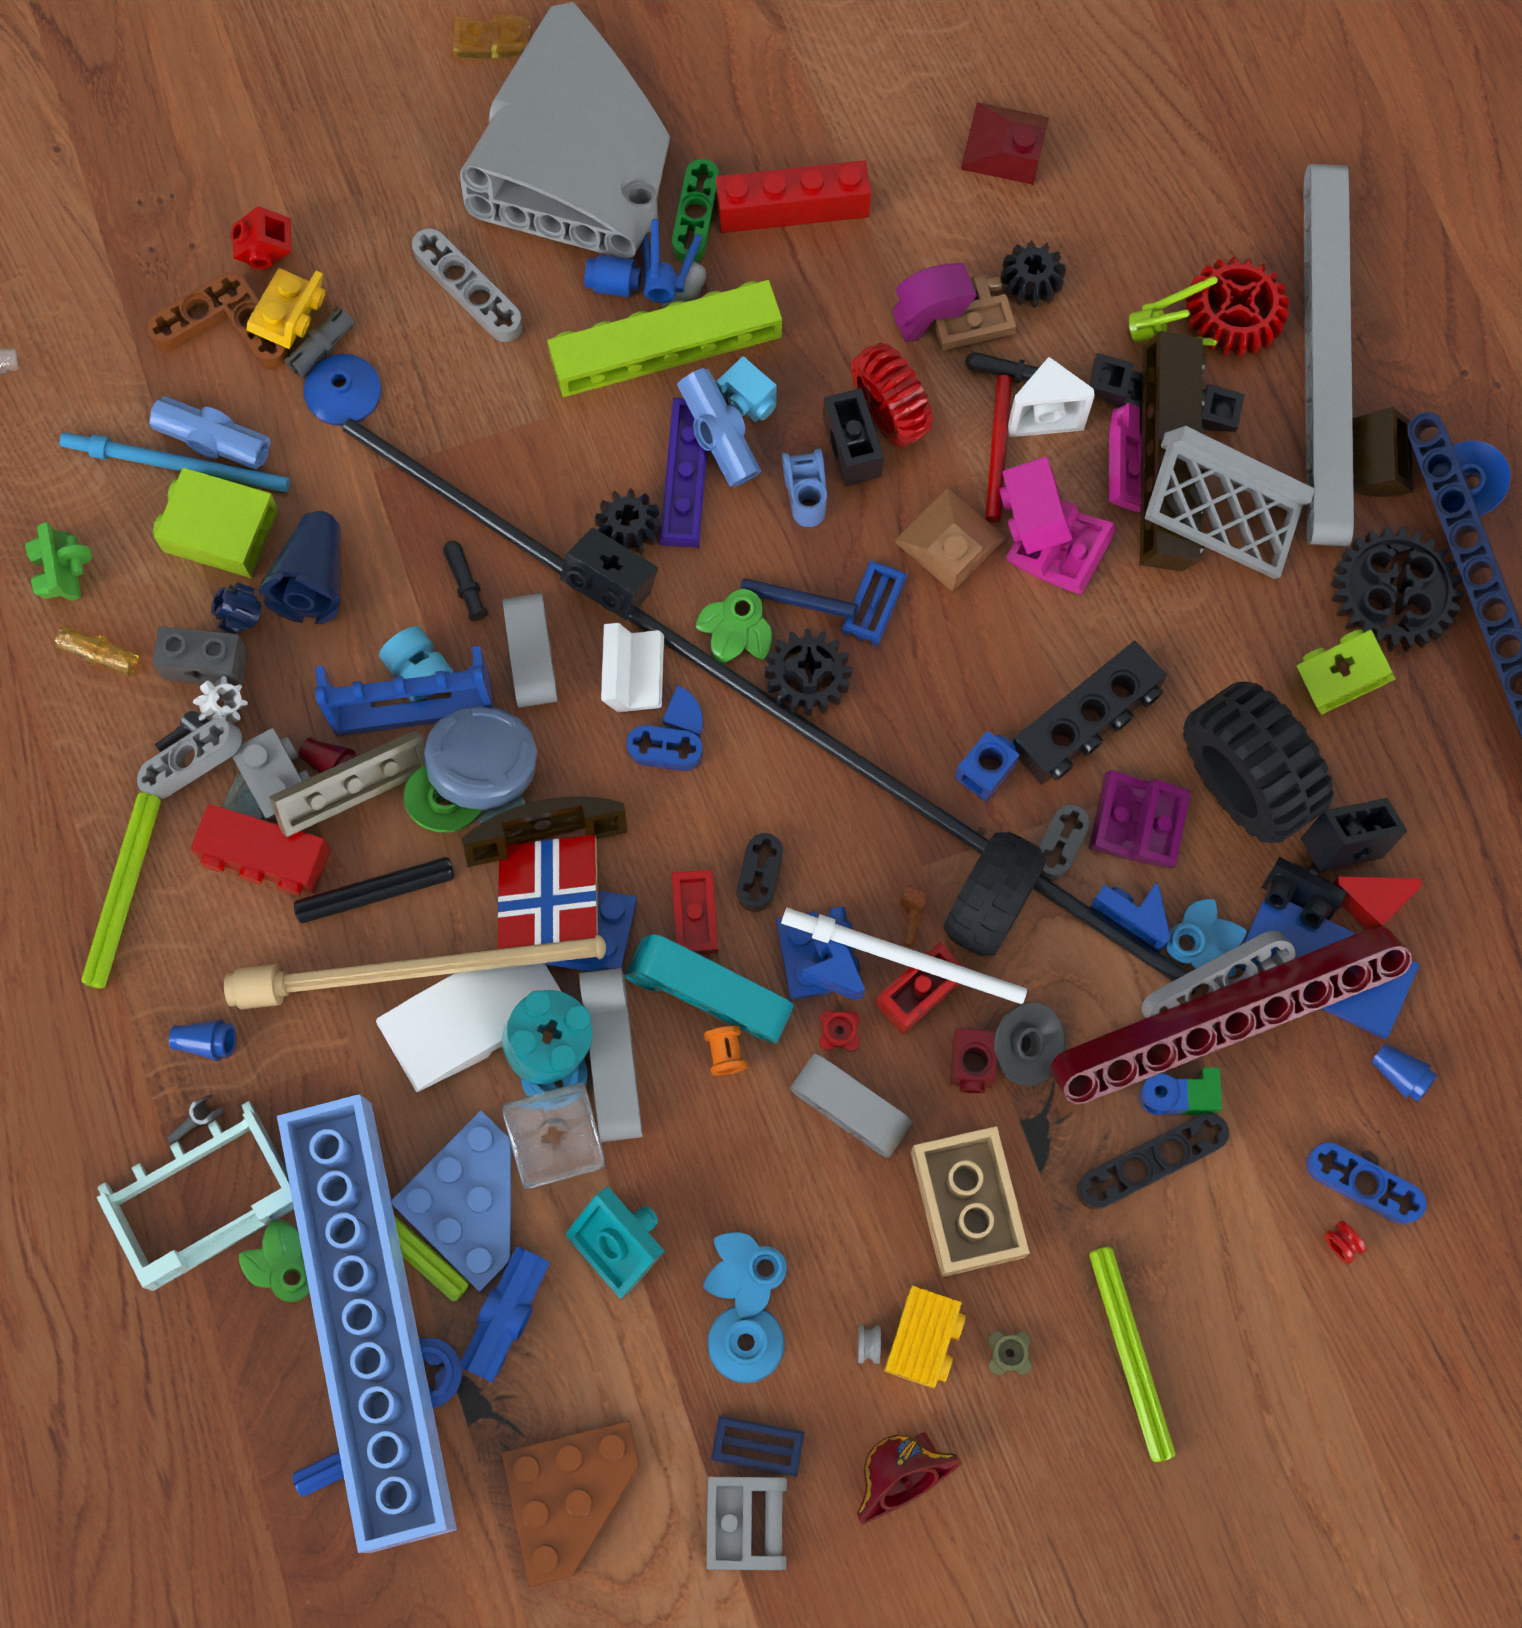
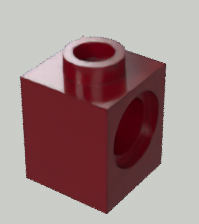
M956 1028L952 1043L950 1085L960 1086V1092L969 1094L985 1093V1088L993 1087L996 1082L997 1056L994 1051L996 1031ZM969 1053L978 1054L984 1060L985 1068L980 1072L969 1071L963 1064V1057Z

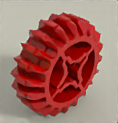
M1234 255L1229 259L1228 265L1219 258L1214 263L1213 268L1206 265L1202 269L1200 276L1197 275L1192 280L1191 286L1213 276L1218 278L1216 284L1185 298L1187 303L1185 310L1190 312L1188 316L1190 318L1188 323L1189 330H1198L1196 337L1212 338L1217 341L1215 346H1208L1209 352L1218 346L1223 348V357L1228 355L1230 350H1235L1239 359L1244 356L1246 350L1255 356L1256 353H1259L1261 346L1267 349L1272 345L1274 338L1277 339L1284 329L1283 324H1286L1289 317V311L1287 310L1289 297L1284 296L1285 284L1275 283L1277 272L1270 274L1264 272L1266 268L1265 262L1257 268L1251 265L1250 257L1244 261V264H1240ZM1210 295L1216 300L1214 304L1219 309L1216 315L1209 305L1208 296ZM1257 300L1263 306L1265 319L1259 315L1260 310L1255 305Z
M880 342L875 346L871 345L864 349L851 361L853 385L856 389L862 388L871 418L877 428L882 431L885 438L889 437L891 443L904 447L909 443L913 444L920 440L932 429L933 415L931 413L932 407L927 401L928 395L921 386L922 382L917 379L915 370L910 368L907 359L902 358L898 350L893 349L887 343L883 344Z

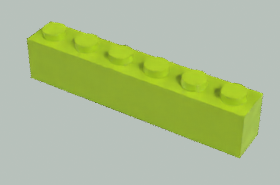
M769 280L762 282L750 281L736 289L725 292H709L702 298L688 302L676 301L670 303L665 308L651 312L639 311L630 315L629 318L615 322L602 321L595 324L592 328L582 331L562 332L555 338L548 339L547 343L550 359L563 398L782 338V317Z

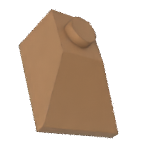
M947 488L895 539V543L953 593L1006 537L952 490Z

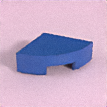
M677 685L662 720L663 725L673 729L690 731L700 738L703 730L701 708L689 691Z

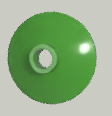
M425 765L410 776L404 788V805L407 813L418 825L431 831L448 833L462 830L474 823L483 811L460 807L443 798L429 782ZM442 801H447L451 803L450 805L446 806L439 805V803Z

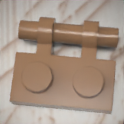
M984 275L972 277L971 282L977 294L976 301H972L960 317L936 319L933 321L941 351L1015 334L1017 327L1007 295L1002 294L991 297L990 294L1002 290L999 275L985 278Z

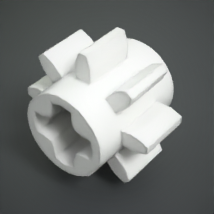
M226 676L219 678L215 686L208 680L203 683L200 689L205 695L198 696L193 700V704L199 705L202 713L199 720L208 719L211 721L215 718H222L224 720L227 719L231 724L238 722L241 717L236 710L248 705L247 701L242 700L239 692L242 686L240 684L236 686L228 684ZM219 698L224 701L222 707L216 703Z

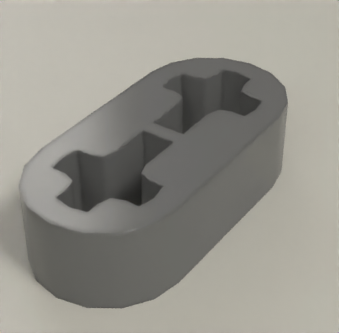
M1071 804L1059 808L1039 846L1043 854L1047 856L1052 854L1056 845L1063 848L1059 861L1064 863V866L1057 864L1054 869L1046 866L1048 863L1047 859L1045 867L1041 872V875L1049 880L1060 879L1066 875L1085 838L1090 822L1089 816L1081 807ZM1069 816L1077 819L1076 826L1081 830L1073 829L1069 838L1066 839L1060 836L1065 824L1059 820L1067 821Z

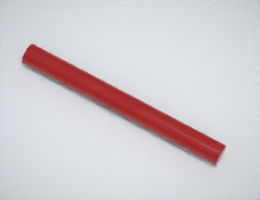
M1008 375L998 376L996 383L985 520L992 523L1001 520L1002 498L999 489L1003 488L1004 484L1002 471L1005 470L1012 377Z

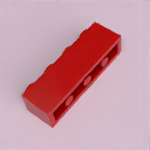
M863 160L716 176V201L721 233L868 218L870 214L871 188L867 162Z

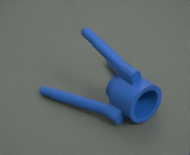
M657 219L651 221V255L647 234L641 242L645 279L644 295L647 299L656 303H668L674 299L675 292H684L686 276L702 240L700 234L695 235L680 271L676 275L672 265L659 262V221Z

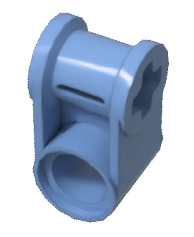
M819 448L815 449L813 453L790 456L788 452L782 453L784 481L786 488H788L793 519L803 527L817 526L823 522L826 516L827 501L822 450ZM804 500H813L816 501L817 504L814 506H805L801 504V502Z

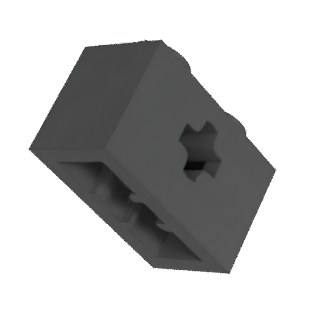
M159 626L152 665L163 680L203 684L208 680L215 685L219 678L226 676L228 684L233 686L240 684L243 686L249 651L239 634Z

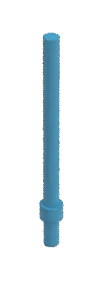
M62 432L60 436L61 447L88 452L89 456L93 458L107 460L109 457L176 471L187 468L227 481L288 493L290 488V478L112 442L111 438L107 436L93 434L91 437L68 432Z

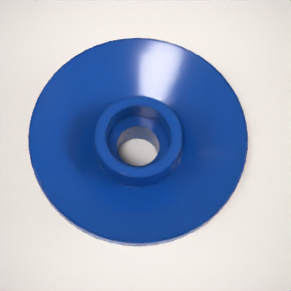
M350 354L333 355L321 360L310 370L304 383V398L313 415L325 423L337 426H344L345 422L350 418L356 422L365 419L375 409L381 395V383L372 365L366 360ZM338 381H346V384L342 387L333 386Z
M1481 441L1460 442L1455 444L1454 448L1466 479L1470 477L1479 479L1478 485L1470 490L1480 516H1483L1494 510L1507 495L1511 482L1510 468L1504 455L1494 446ZM1450 462L1437 464L1433 469L1432 475L1436 477L1445 476L1451 470L1452 464ZM1462 497L1452 498L1446 505V511L1453 513L1461 510L1465 504V499Z

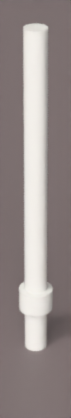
M787 907L785 909L781 923L813 934V939L825 943L832 940L1019 1004H1023L1026 997L1027 988L835 924L836 919L821 914L817 918Z

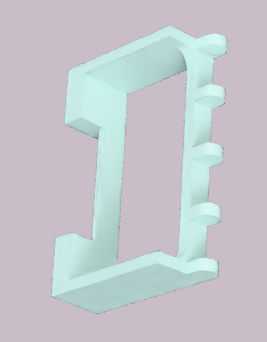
M250 1101L242 1104L243 1116L245 1118L243 1121L224 1132L216 1120L208 1124V1127L214 1138L185 1153L178 1141L170 1145V1148L176 1159L149 1175L141 1163L133 1166L132 1170L138 1181L126 1188L113 1193L111 1187L106 1182L98 1186L100 1195L97 1199L142 1288L151 1291L158 1289L269 1225L272 1220L279 1219L294 1210L287 1169ZM252 1131L281 1189L251 1205L253 1210L182 1251L177 1252L173 1250L149 1264L119 1205L236 1138Z

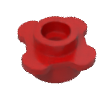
M825 1010L821 1013L819 1021L823 1025V1035L819 1038L820 1047L825 1051H831L833 1048H845L849 1052L855 1051L860 1045V1039L857 1037V1026L860 1023L859 1014L852 1010L847 1013ZM841 1027L843 1028L844 1032L842 1034H837L836 1028Z

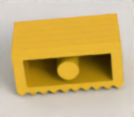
M911 1286L884 1372L932 1389L936 1387L938 1380L946 1382L953 1361L952 1356L946 1355L951 1338L959 1340L966 1319V1315L959 1313L962 1302Z

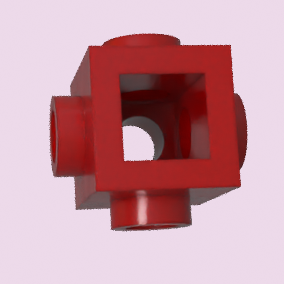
M257 206L233 224L231 230L233 259L249 264L254 269L267 270L292 252L291 218Z

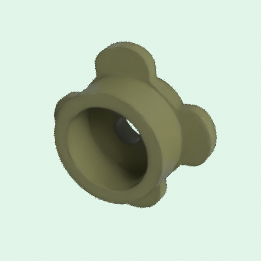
M996 1331L989 1336L988 1344L992 1348V1360L989 1362V1369L993 1374L1002 1375L1005 1371H1016L1019 1375H1025L1031 1370L1032 1363L1028 1359V1346L1031 1344V1339L1027 1333L1019 1331L1015 1335H1003L1001 1332ZM1007 1349L1013 1350V1357L1006 1356Z

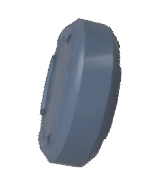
M481 705L460 708L441 718L428 734L424 752V764L429 782L443 798L460 807L480 810L505 806L520 797L533 781L537 761L535 741L532 732L518 717L501 708L484 707Z

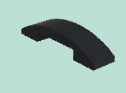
M1097 353L1089 381V386L1094 389V395L1118 408L1126 405V403L1139 406L1140 416H1142L1143 373L1132 371L1134 366L1132 362ZM1208 384L1204 389L1206 399L1202 409V426L1208 431L1236 432L1245 394Z

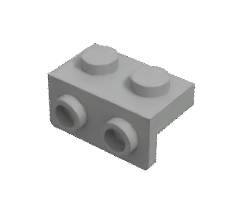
M274 728L241 744L238 751L232 756L268 822L276 820L269 796L310 778L306 770L299 773L292 762L299 758L288 736L280 740Z

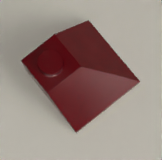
M977 102L961 170L1034 185L1049 117Z

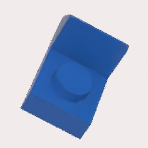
M1156 882L1140 907L1133 904L1134 899L1124 890L1117 887L1111 889L1104 884L1090 907L1157 952H1160L1169 940L1170 934L1158 883Z
M833 913L826 915L827 917L835 919ZM813 939L820 957L827 955L829 959L803 969L801 978L852 1000L862 999L865 988L847 946L832 940L825 943Z

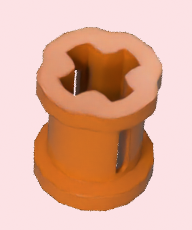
M725 1026L704 1033V1039L709 1042L713 1066L710 1068L712 1076L729 1075L748 1069L747 1062L741 1058L738 1036L741 1034L740 1026Z

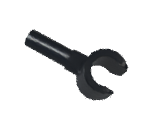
M189 711L182 717L180 726L155 743V746L162 752L179 739L184 738L188 733H192L209 722V720L200 721V714L198 712Z

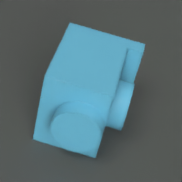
M744 356L716 381L724 400L728 399L729 405L736 407L742 416L746 414L755 423L759 419L761 421L767 419L777 406V385Z

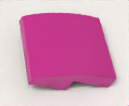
M1062 500L1073 540L1028 555L1022 541L1014 542L1006 558L1011 564L1043 581L1082 595L1109 546L1116 529L1114 523L1079 513L1076 504Z

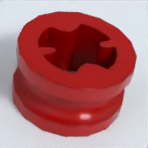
M1342 1220L1336 1224L1335 1232L1328 1230L1324 1233V1239L1330 1249L1340 1260L1348 1265L1354 1261L1355 1253L1361 1255L1366 1252V1246L1360 1236L1350 1225Z

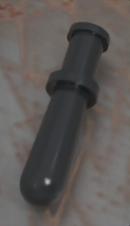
M978 352L970 353L965 359L966 367L971 371L999 376L1008 375L1015 378L1017 383H1020L1021 379L1028 381L1040 368L1027 365L1025 360L1022 359L1018 363Z
M454 540L448 541L444 545L443 553L458 584V597L464 599L469 611L468 617L470 621L482 620L488 615V611L484 608L478 594L481 591L480 585L473 580L461 544Z

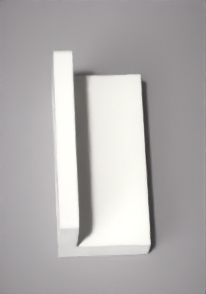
M620 623L604 624L601 701L617 712L661 707L664 634L655 630L631 633Z

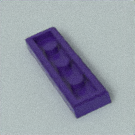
M673 398L660 545L699 548L708 451L704 450L697 442L693 429L695 419L684 398Z

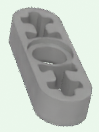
M222 718L212 719L146 761L137 775L139 789L149 795L158 796V799L167 798L232 757L238 751L242 742L240 729ZM195 750V757L192 763L184 768L185 757L190 751Z

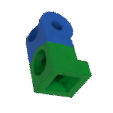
M1202 1068L1198 1073V1079H1174L1168 1074L1163 1073L1152 1076L1145 1081L1139 1091L1140 1104L1145 1111L1154 1115L1200 1116L1206 1113L1217 1115L1222 1110L1220 1068Z

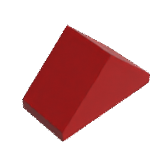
M1339 876L1332 884L1347 891L1340 905L1368 930L1373 927L1383 926L1422 887V879Z

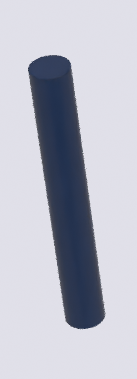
M746 578L742 580L740 589L751 590L759 598L850 619H855L858 604Z

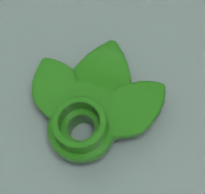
M748 589L735 590L727 596L725 601L710 603L701 611L696 623V629L705 633H712L711 649L715 659L722 664L736 658L744 649L756 658L764 660L770 651L773 638L770 625L762 617L763 604L756 593ZM742 601L750 604V611L745 616H740L736 613V606Z
M274 1219L265 1231L262 1241L263 1249L241 1252L239 1254V1263L244 1275L253 1285L271 1288L275 1296L285 1302H297L307 1297L310 1293L299 1233L290 1223ZM289 1273H296L301 1279L296 1285H288L285 1283L284 1277Z

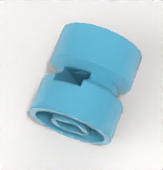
M419 626L409 627L394 635L384 644L378 655L392 676H403L404 679L436 675V671H445L446 674L454 673L441 653L433 652L434 644ZM434 694L409 697L411 702H419Z

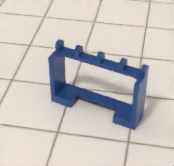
M480 646L472 647L473 664L466 671L447 674L445 671H436V675L404 679L403 676L394 677L393 681L363 684L362 681L353 682V686L335 688L324 666L315 667L317 687H315L316 701L336 737L437 724L441 718L460 708L477 705L494 707L491 677ZM451 692L450 698L380 707L373 706L374 701Z

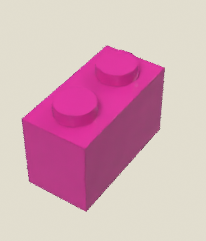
M1047 456L1002 471L1006 487L999 489L1006 511L1012 509L1014 518L1008 519L1009 528L1014 542L1022 541L1027 555L1073 540L1056 478Z

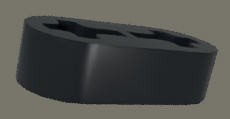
M761 833L755 835L749 841L738 881L737 897L740 904L751 912L765 910L771 905L774 898L782 864L783 847L780 840L772 834ZM763 844L770 845L771 853L776 854L775 857L769 856L767 858L765 869L758 867L759 854L754 852V850H761ZM756 876L762 877L761 889L767 894L766 896L759 895L757 901L750 900L749 892L744 890L745 888L750 889L753 887Z

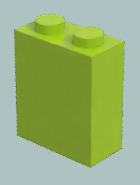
M182 468L178 480L174 479L169 487L168 504L164 513L159 514L156 518L153 534L164 553L252 578L279 509L271 493Z

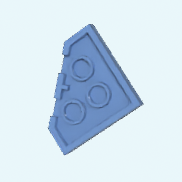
M481 1110L391 1201L392 1205L480 1293L508 1266L512 1256V1140Z

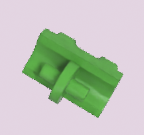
M48 522L38 525V537L25 543L27 557L30 561L39 566L42 564L44 566V572L33 576L31 579L34 594L45 599L61 596L74 601L81 598L78 576L83 574L82 565L92 560L91 548L85 545H78L77 536L71 535V533L66 531L54 530Z

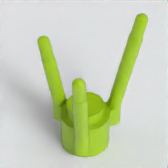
M1213 276L1157 302L1145 304L1142 306V311L1130 313L1129 329L1134 342H1148L1159 331L1167 332L1168 322L1188 317L1190 315L1188 310L1165 314L1160 309L1216 284L1218 278ZM1203 338V346H1215L1217 344V341L1212 338Z

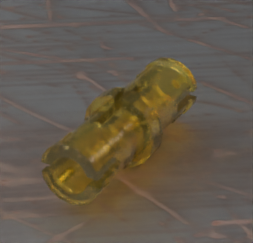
M66 625L59 630L60 633L65 634V637L59 634L56 636L55 648L57 650H63L84 658L88 665L94 667L102 665L121 672L128 677L132 676L135 672L134 669L129 668L130 665L138 667L140 659L138 652L111 644L104 636L96 635L93 637Z

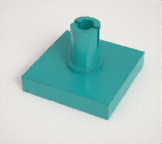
M608 1186L594 1196L565 1234L620 1299L633 1290L665 1252L649 1234L658 1224V1218L650 1207L643 1205L631 1213Z

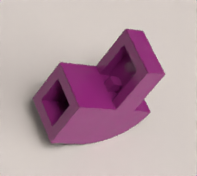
M964 263L929 267L905 279L895 289L899 297V301L892 309L895 323L900 328L904 341L911 342L918 341L934 320L960 317L977 296Z

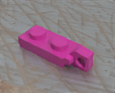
M1126 403V405L1112 411L1109 429V503L1138 513L1140 512L1142 431L1140 430V407Z

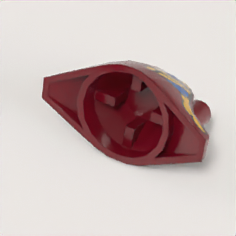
M925 1432L916 1435L914 1438L906 1435H894L882 1439L874 1445L865 1460L864 1475L866 1488L861 1506L857 1511L859 1521L864 1525L910 1503L961 1466V1461L954 1453L937 1452Z

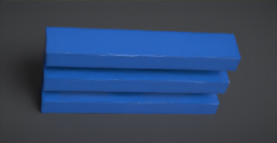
M870 560L853 603L858 604L855 619L846 618L841 633L847 636L849 634L855 635L856 639L863 642L864 639L871 642V645L878 647L905 584L907 574ZM875 572L882 574L861 626L854 625ZM889 579H895V584L875 632L868 630Z

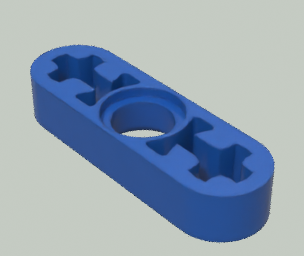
M1320 1144L1312 1149L1306 1158L1307 1171L1314 1180L1397 1224H1409L1420 1219L1425 1213L1426 1198L1418 1187L1337 1144ZM1328 1153L1332 1154V1163L1341 1169L1347 1168L1349 1163L1354 1165L1346 1174L1344 1184L1339 1181L1344 1176L1340 1171L1336 1169H1331L1326 1173L1321 1171L1323 1164L1317 1160L1318 1156L1324 1157ZM1359 1172H1368L1374 1176L1377 1182L1374 1194L1363 1195L1356 1189L1355 1177ZM1388 1183L1392 1185V1188L1387 1192L1388 1194L1396 1198L1406 1194L1410 1196L1409 1204L1414 1207L1413 1211L1409 1210L1401 1214L1399 1212L1400 1204L1390 1198L1383 1200V1204L1378 1202L1385 1194Z

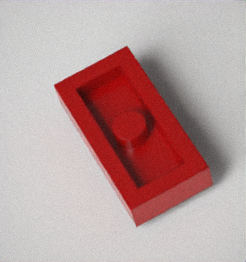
M713 870L672 872L676 943L697 954L718 953Z

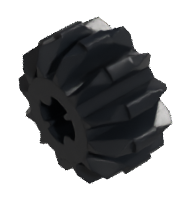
M1031 240L1027 244L1026 249L1017 244L1013 248L1012 255L1007 254L1003 260L1002 267L1004 269L1001 271V283L1006 285L1005 292L1007 297L1018 295L1017 302L1019 306L1025 300H1030L1033 308L1038 306L1040 299L1049 304L1053 300L1054 293L1059 294L1063 288L1064 281L1062 278L1065 276L1066 268L1064 264L1060 263V252L1048 253V243H1045L1041 248H1036Z
M631 488L627 492V497H621L614 490L612 493L613 503L602 500L600 503L602 513L595 515V525L600 527L598 531L629 550L635 548L642 555L645 551L643 543L655 545L657 542L655 533L660 532L662 529L661 520L657 518L660 514L659 508L656 504L649 505L650 499L646 493L636 499L635 492ZM626 520H631L630 526H625Z

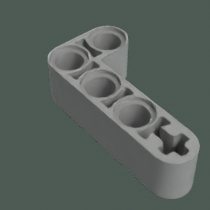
M622 968L579 973L583 1007L590 1013L592 1024V1041L589 1051L600 1142L643 1137L628 1001Z

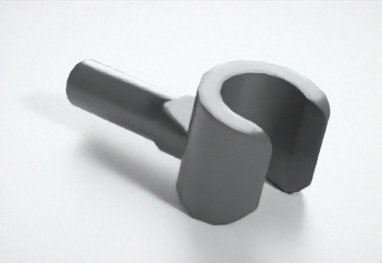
M212 1094L202 1097L190 1105V1116L167 1136V1140L171 1144L179 1141L198 1124H206L222 1115L223 1107L214 1110L212 1113L206 1110V1102L213 1097Z

